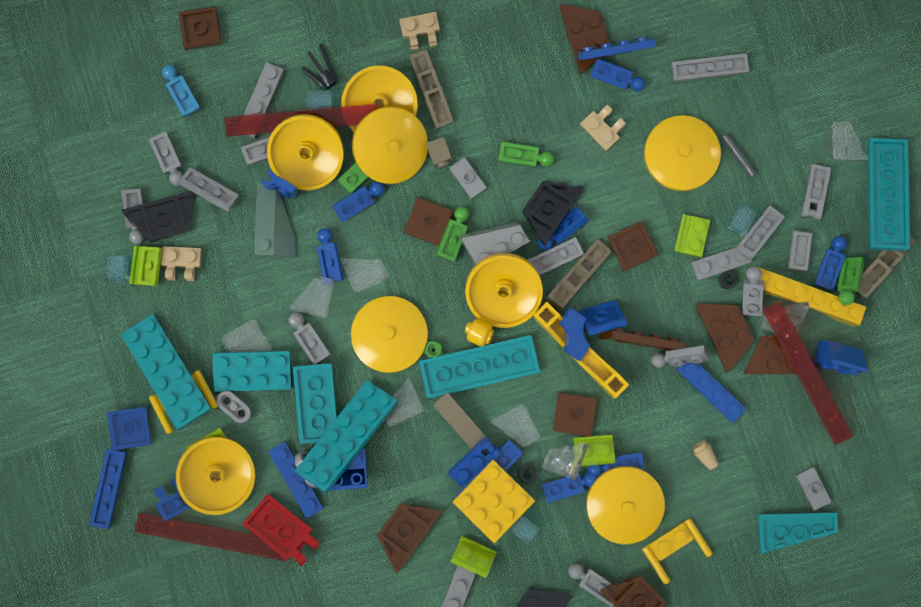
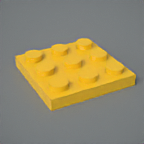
M494 460L453 501L494 544L535 502Z

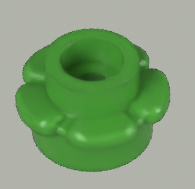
M430 341L427 343L424 353L429 359L442 356L443 347L439 342Z

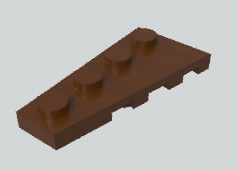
M621 328L601 332L599 340L616 339L615 342L617 343L633 342L637 346L649 347L651 345L652 348L671 351L684 349L686 344L679 342L678 338L668 337L667 340L661 339L660 335L650 334L647 337L643 336V332L632 331L629 334L625 333V329Z

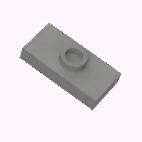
M465 157L449 168L471 200L487 189Z
M792 231L787 269L808 271L813 233Z
M814 467L795 475L813 511L831 503Z

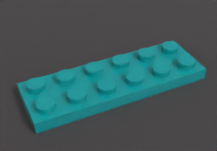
M868 139L869 249L910 250L908 140Z
M154 314L120 334L177 430H182L212 410Z
M532 335L419 361L428 399L445 395L447 392L451 394L540 373Z
M367 380L295 469V472L327 494L398 404L397 399Z

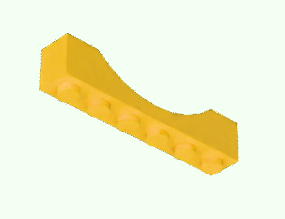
M759 268L762 272L760 280L764 281L763 294L806 306L853 327L861 324L866 310L865 306L854 302L851 305H843L840 303L838 296Z
M546 302L532 318L564 349L566 334L559 325L562 316ZM590 347L581 362L573 358L613 399H616L629 386Z

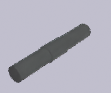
M728 133L724 135L722 139L750 177L755 175L756 171Z

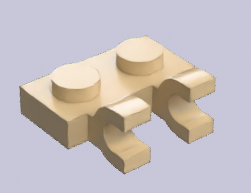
M436 12L399 19L403 39L409 38L411 51L419 50L417 36L422 35L428 36L430 47L437 46L435 33L440 32Z
M608 105L598 115L593 111L580 123V126L605 151L620 139L617 133L626 124L620 118L610 128L603 121L612 113V109Z
M163 247L161 265L167 267L165 278L176 281V267L186 268L184 279L186 281H195V268H201L202 249Z

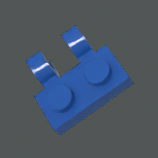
M268 170L267 174L270 175L269 177L272 180L270 182L262 180L261 183L269 190L278 188L282 196L288 199L290 197L296 199L299 194L296 186L277 177L274 172Z
M176 478L171 480L172 485L177 490V493L172 496H167L162 485L153 490L160 500L155 506L164 522L190 508L178 491Z

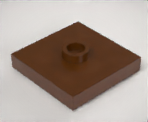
M216 6L179 12L185 50L222 44Z
M417 197L404 234L439 247L453 211Z
M642 221L607 237L623 272L658 256L656 248Z
M558 393L553 431L590 437L592 435L597 398Z

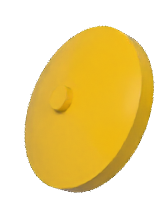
M375 65L360 70L349 80L343 91L341 104L345 121L352 131L355 132L359 122L368 113L382 107L401 108L416 117L418 99L413 84L402 72L389 66Z
M382 107L373 110L359 122L352 139V152L355 162L365 175L375 181L386 184L403 182L415 175L422 167L428 151L426 143H428L427 134L422 123L412 113L404 109Z
M300 114L283 120L274 129L267 145V158L272 171L277 177L291 183L299 190H315L329 184L337 176L343 164L344 147L339 133L329 122L318 116Z
M685 115L673 116L660 122L651 131L644 148V160L650 175L660 185L674 191H690L707 183L715 174L721 157L720 144L714 131L700 119Z
M498 253L482 259L472 268L466 281L465 295L470 310L478 319L488 322L494 327L509 328L526 322L536 313L542 301L543 287L538 271L529 261L515 254Z
M395 296L379 297L365 304L355 316L351 328V341L357 356L368 367L384 373L400 372L415 364L422 356L428 339L427 325L419 309L411 302Z
M207 437L193 443L182 454L176 469V484L183 500L194 510L209 515L225 514L237 509L249 497L255 482V468L249 453L239 443L226 437Z
M618 466L603 472L597 477L589 489L586 509L592 526L602 537L618 544H632L646 539L658 528L664 515L665 500L661 487L649 473L633 466Z

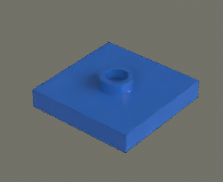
M616 300L579 310L580 314L586 318L584 325L589 336L627 325L626 319Z
M146 406L106 412L112 451L152 445Z

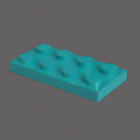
M290 350L212 353L214 392L292 389Z
M332 363L293 366L300 444L318 442L337 418Z

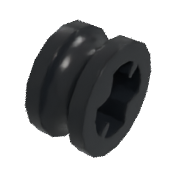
M726 271L719 276L718 283L723 289H730L737 283V277L733 272ZM725 275L732 279V282L729 283L730 285L723 282V279L726 278Z
M524 465L519 471V476L524 482L534 481L537 475L535 468L531 465ZM529 468V471L532 469L531 479L523 477L524 469Z

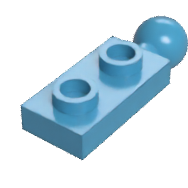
M166 65L162 69V75L165 79L170 80V82L165 85L183 117L185 118L200 110L201 108L182 75L176 77L177 69L173 65Z

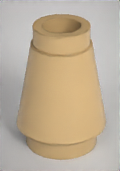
M702 440L693 446V454L709 470L718 466L719 463L710 443Z

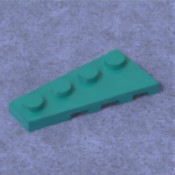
M836 512L758 514L760 554L838 533Z

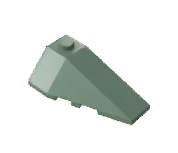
M257 183L255 256L257 258H296V238L278 188L269 190L262 183Z

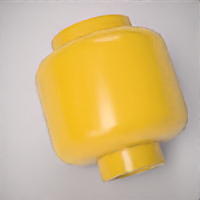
M475 319L472 323L468 322L465 328L467 340L480 347L490 344L495 331L492 330L493 328L490 323L481 319Z

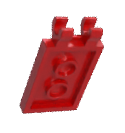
M269 494L265 496L242 523L244 527L286 561L292 557L301 566L307 561L306 557L300 553L305 544L314 551L320 545L310 535L313 530Z

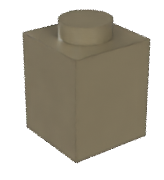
M442 137L426 143L433 167L441 169L449 166L452 158L445 138Z

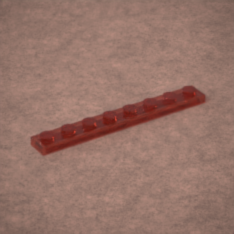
M377 104L224 117L226 136L272 133L283 120L300 114L318 116L329 122L333 127L358 125L368 113L377 109Z
M781 300L764 307L762 311L834 444L836 445L852 438L853 434Z
M138 513L135 527L136 533L286 561L254 534L172 518L164 522L161 516Z

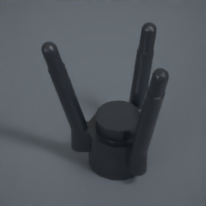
M320 44L319 47L329 71L323 70L311 51H308L307 54L321 74L318 76L320 79L315 77L305 67H302V71L314 80L320 88L324 87L325 90H328L338 82L336 79L338 76L332 68L323 45Z

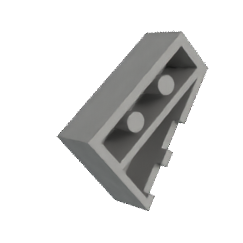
M516 222L458 235L474 265L493 254L511 253L529 242L521 225Z

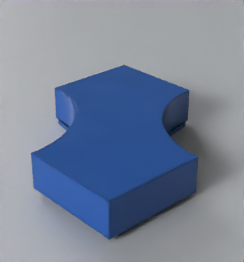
M569 308L559 323L566 334V344L563 351L581 362L591 346L586 341L583 333L586 318L574 309Z

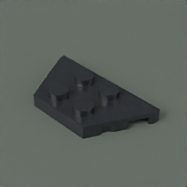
M542 181L524 207L522 213L544 246H546L582 193L583 186L573 187L567 186L565 183L556 184L551 181Z
M190 191L122 209V214L149 242L187 233L194 192Z
M529 588L516 607H565L572 596Z

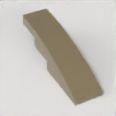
M427 49L409 55L435 128L454 122Z
M910 236L911 248L916 241ZM881 250L864 269L858 293L866 299L890 274L907 251Z
M597 239L546 299L561 311L609 256L612 250Z
M448 392L433 404L436 410L471 449L486 437ZM487 449L482 450L484 454L488 451Z

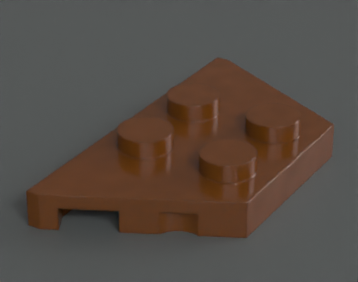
M562 4L559 6L576 66L579 75H581L596 62L597 58L579 61L577 53L583 52V48L594 46L595 50L601 49V45L608 44L610 41L601 11Z
M720 304L695 305L725 371H731L754 342V337L739 306Z
M761 336L755 351L751 355L748 366L744 370V374H820V371L801 336Z
M400 503L377 534L396 573L400 571L442 513L441 510Z
M639 574L600 590L615 607H666L667 604Z

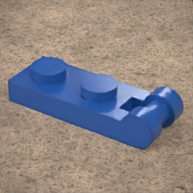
M484 437L448 471V475L462 487L492 458L498 456L501 449L491 444L492 441L488 437ZM487 449L488 451L484 454L482 450Z

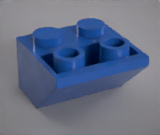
M819 340L814 363L820 364V368L838 370L837 373L843 375L851 374L858 376L859 373H867L863 350L829 340Z
M362 449L329 491L368 488L366 449Z

